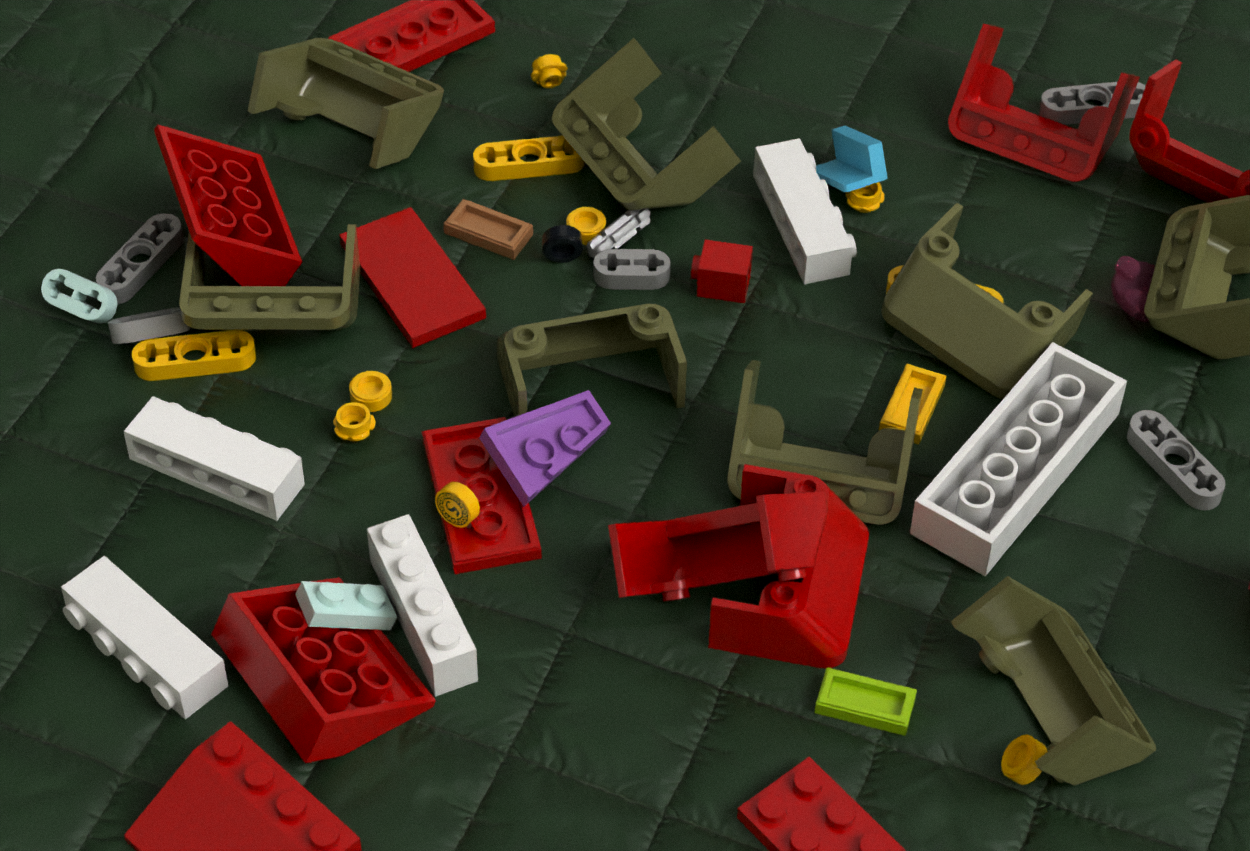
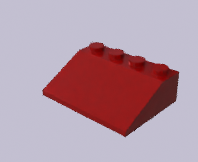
M157 124L154 133L192 240L241 286H286L301 265L302 259L261 154Z
M340 577L310 581L344 583ZM300 583L229 593L211 635L305 764L344 756L433 708L436 699L382 630L308 627L295 595Z
M232 721L191 752L124 834L125 841L136 851H362L360 837Z

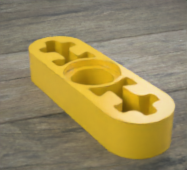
M563 136L484 143L473 152L474 173L478 178L485 181L571 174L580 171L586 164ZM528 154L539 157L534 162H525L520 158Z
M229 330L147 339L141 341L133 348L132 360L135 373L139 378L146 381H158L244 371L255 363L256 350L254 339L248 332ZM233 349H240V352L233 353ZM193 350H200L205 353L201 359L194 361L183 358L186 353ZM213 350H218V356L213 355ZM170 355H175L176 360L171 361ZM149 358H155V361L149 362Z

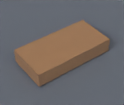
M462 199L444 222V234L515 260L533 236V225Z

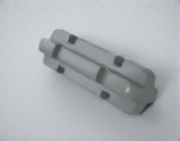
M648 209L626 211V214L621 215L601 231V235H596L587 243V254L589 257L595 258L601 251L621 247L637 234V231H640L650 223V211Z

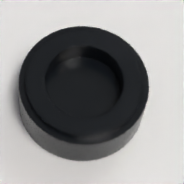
M558 225L549 228L542 236L544 256L551 261L559 263L575 260L583 251L582 234L578 229L568 225Z

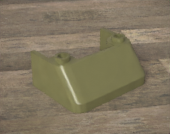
M314 38L259 53L247 112L256 114L278 108L284 111L283 114L286 117L294 120H305L306 116L321 114L374 138L369 166L378 169L410 157L440 108L444 89L431 81L338 41Z
M634 38L555 107L552 114V122L624 208L628 210H641L689 205L739 164L741 160L713 126L660 173L657 174L626 138L637 128L642 119V110L634 98L662 74Z
M1250 195L1184 207L1176 211L1168 219L1144 312L1154 329L1215 359H1230L1250 355V298L1226 302L1232 275L1250 273Z
M956 203L919 240L886 293L881 313L884 320L991 395L1004 399L1052 342L1064 347L1076 334L1093 293L1085 289L1065 312L1044 301L1029 302L1018 313L951 268L956 263L960 252L953 236L964 208L959 203Z
M348 224L343 286H204L206 267L203 250L192 240L190 232L188 234L179 306L182 320L189 327L202 330L336 331L348 328L356 320L360 282V259L356 224Z
M643 304L520 325L504 332L497 340V359L514 417L527 413V389L521 372L523 370L655 347L676 408L685 407L687 361L671 315L667 309L660 305Z
M752 360L744 370L727 477L728 486L733 495L741 499L742 472L744 464L815 476L821 479L863 522L883 525L893 521L898 516L903 502L923 389L914 388L906 429L887 427L877 431L869 443L867 457L783 443L785 424L782 415L771 406L754 403L761 361Z
M1007 576L951 621L956 630L978 641L982 648L979 651V656L990 671L995 674L1001 671L1013 679L1051 741V744L1046 747L1047 753L1035 761L1039 770L1052 775L1060 783L1067 782L1076 786L1140 763L1156 751L1153 739L1076 620L1061 606Z

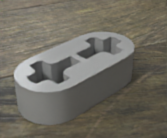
M608 249L599 252L595 256L593 277L595 282L605 289H660L669 282L671 262L669 257L659 250ZM611 267H612V268H616V270H615V271H609L608 268H611ZM648 268H656V271H648Z
M180 307L120 317L108 322L113 344L131 343L174 335L191 329V327L183 322Z

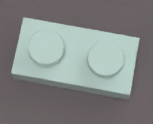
M301 581L295 594L308 627L391 630L397 619V615L383 585Z

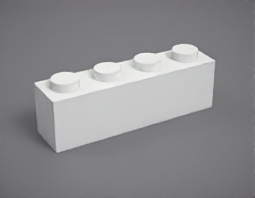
M800 138L755 147L754 179L803 283L809 284L850 275L851 261L853 257H856L855 240L852 234H847L843 227V219L839 207H833L829 199L828 185L824 179L820 180L816 172L813 154L806 152Z
M152 396L124 430L130 460L278 521L305 485L301 457L287 448H278L261 441L250 433H242L229 428L214 418H205L185 410L181 405L174 402L168 403Z
M408 514L367 528L370 562L381 585L385 588L400 625L434 696L436 697L478 682L476 647L410 515Z
M101 557L61 586L66 605L63 608V613L70 624L77 630L84 628L90 633L98 649L106 656L113 654L119 659L127 675L136 683L142 680L149 686L154 698L166 710L173 708L186 720L228 687L224 660L107 557Z

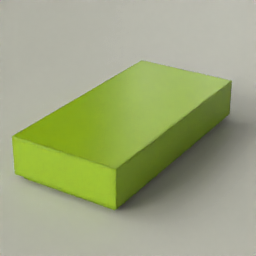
M827 667L816 701L815 713L906 736L917 689Z

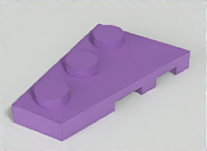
M587 390L486 427L479 438L524 507L602 437L608 430L611 422L591 392Z

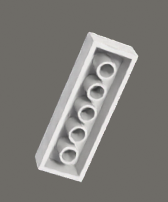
M1052 342L915 500L910 534L986 576L1119 415L1127 381Z

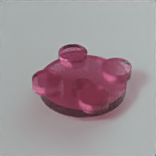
M1122 256L1115 264L1116 272L1111 281L1114 298L1129 315L1140 321L1150 323L1144 308L1156 265L1136 261L1129 256Z

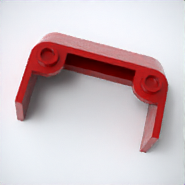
M983 23L949 115L948 126L952 135L963 142L1068 181H1084L1091 177L1120 131L1140 77L1121 72L1109 106H1096L1089 109L1083 115L1078 129L1072 128L1008 104L1013 92V80L1005 70L991 65L1004 28Z
M1175 59L1148 78L1129 133L1130 143L1140 167L1147 174L1207 203L1250 195V169L1242 172L1171 138L1167 126L1161 121L1182 62Z
M744 464L740 506L757 503L756 496L765 494L825 492L828 513L815 566L805 569L806 578H802V583L789 580L781 582L777 580L769 583L761 593L759 606L719 598L712 599L708 648L822 669L837 667L846 659L868 547L869 530L863 521L821 479L806 474Z
M826 493L765 494L756 496L757 503L665 521L608 525L619 598L662 593L663 602L690 598L689 589L777 573L779 582L806 578L805 569L815 566L828 513Z

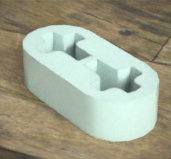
M54 269L47 273L42 281L41 291L47 302L82 319L101 324L112 319L116 313L118 304L114 292L76 273L64 269ZM63 283L65 286L74 289L72 296L58 291V285ZM87 296L102 302L99 310L85 303Z

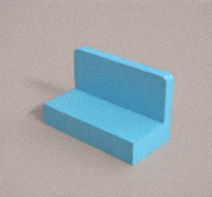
M845 125L831 130L836 159L816 166V172L820 180L824 179L828 185L843 192H850L888 179L882 141Z

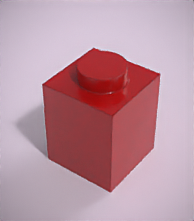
M705 239L701 256L694 255L691 267V279L697 280V297L745 303L751 277L753 246Z

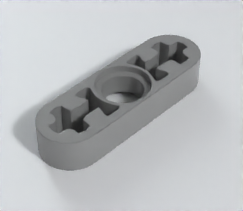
M1118 82L1048 89L1042 94L1039 115L1064 125L1080 123L1085 112L1096 107L1087 104L1085 101L1097 100L1104 104L1102 106L1108 107ZM1137 83L1124 119L1135 118L1146 87L1144 84Z
M167 213L157 214L149 218L98 271L96 283L114 292L117 304L129 301L182 245L183 233L180 220L176 216ZM138 254L151 256L142 263L130 261L133 256Z
M1142 410L1135 413L1131 418L1127 433L1129 444L1188 505L1198 510H1211L1217 507L1221 502L1225 489V479L1222 474L1162 414L1152 410ZM1177 454L1182 456L1187 463L1184 465H1173L1166 461L1164 456Z

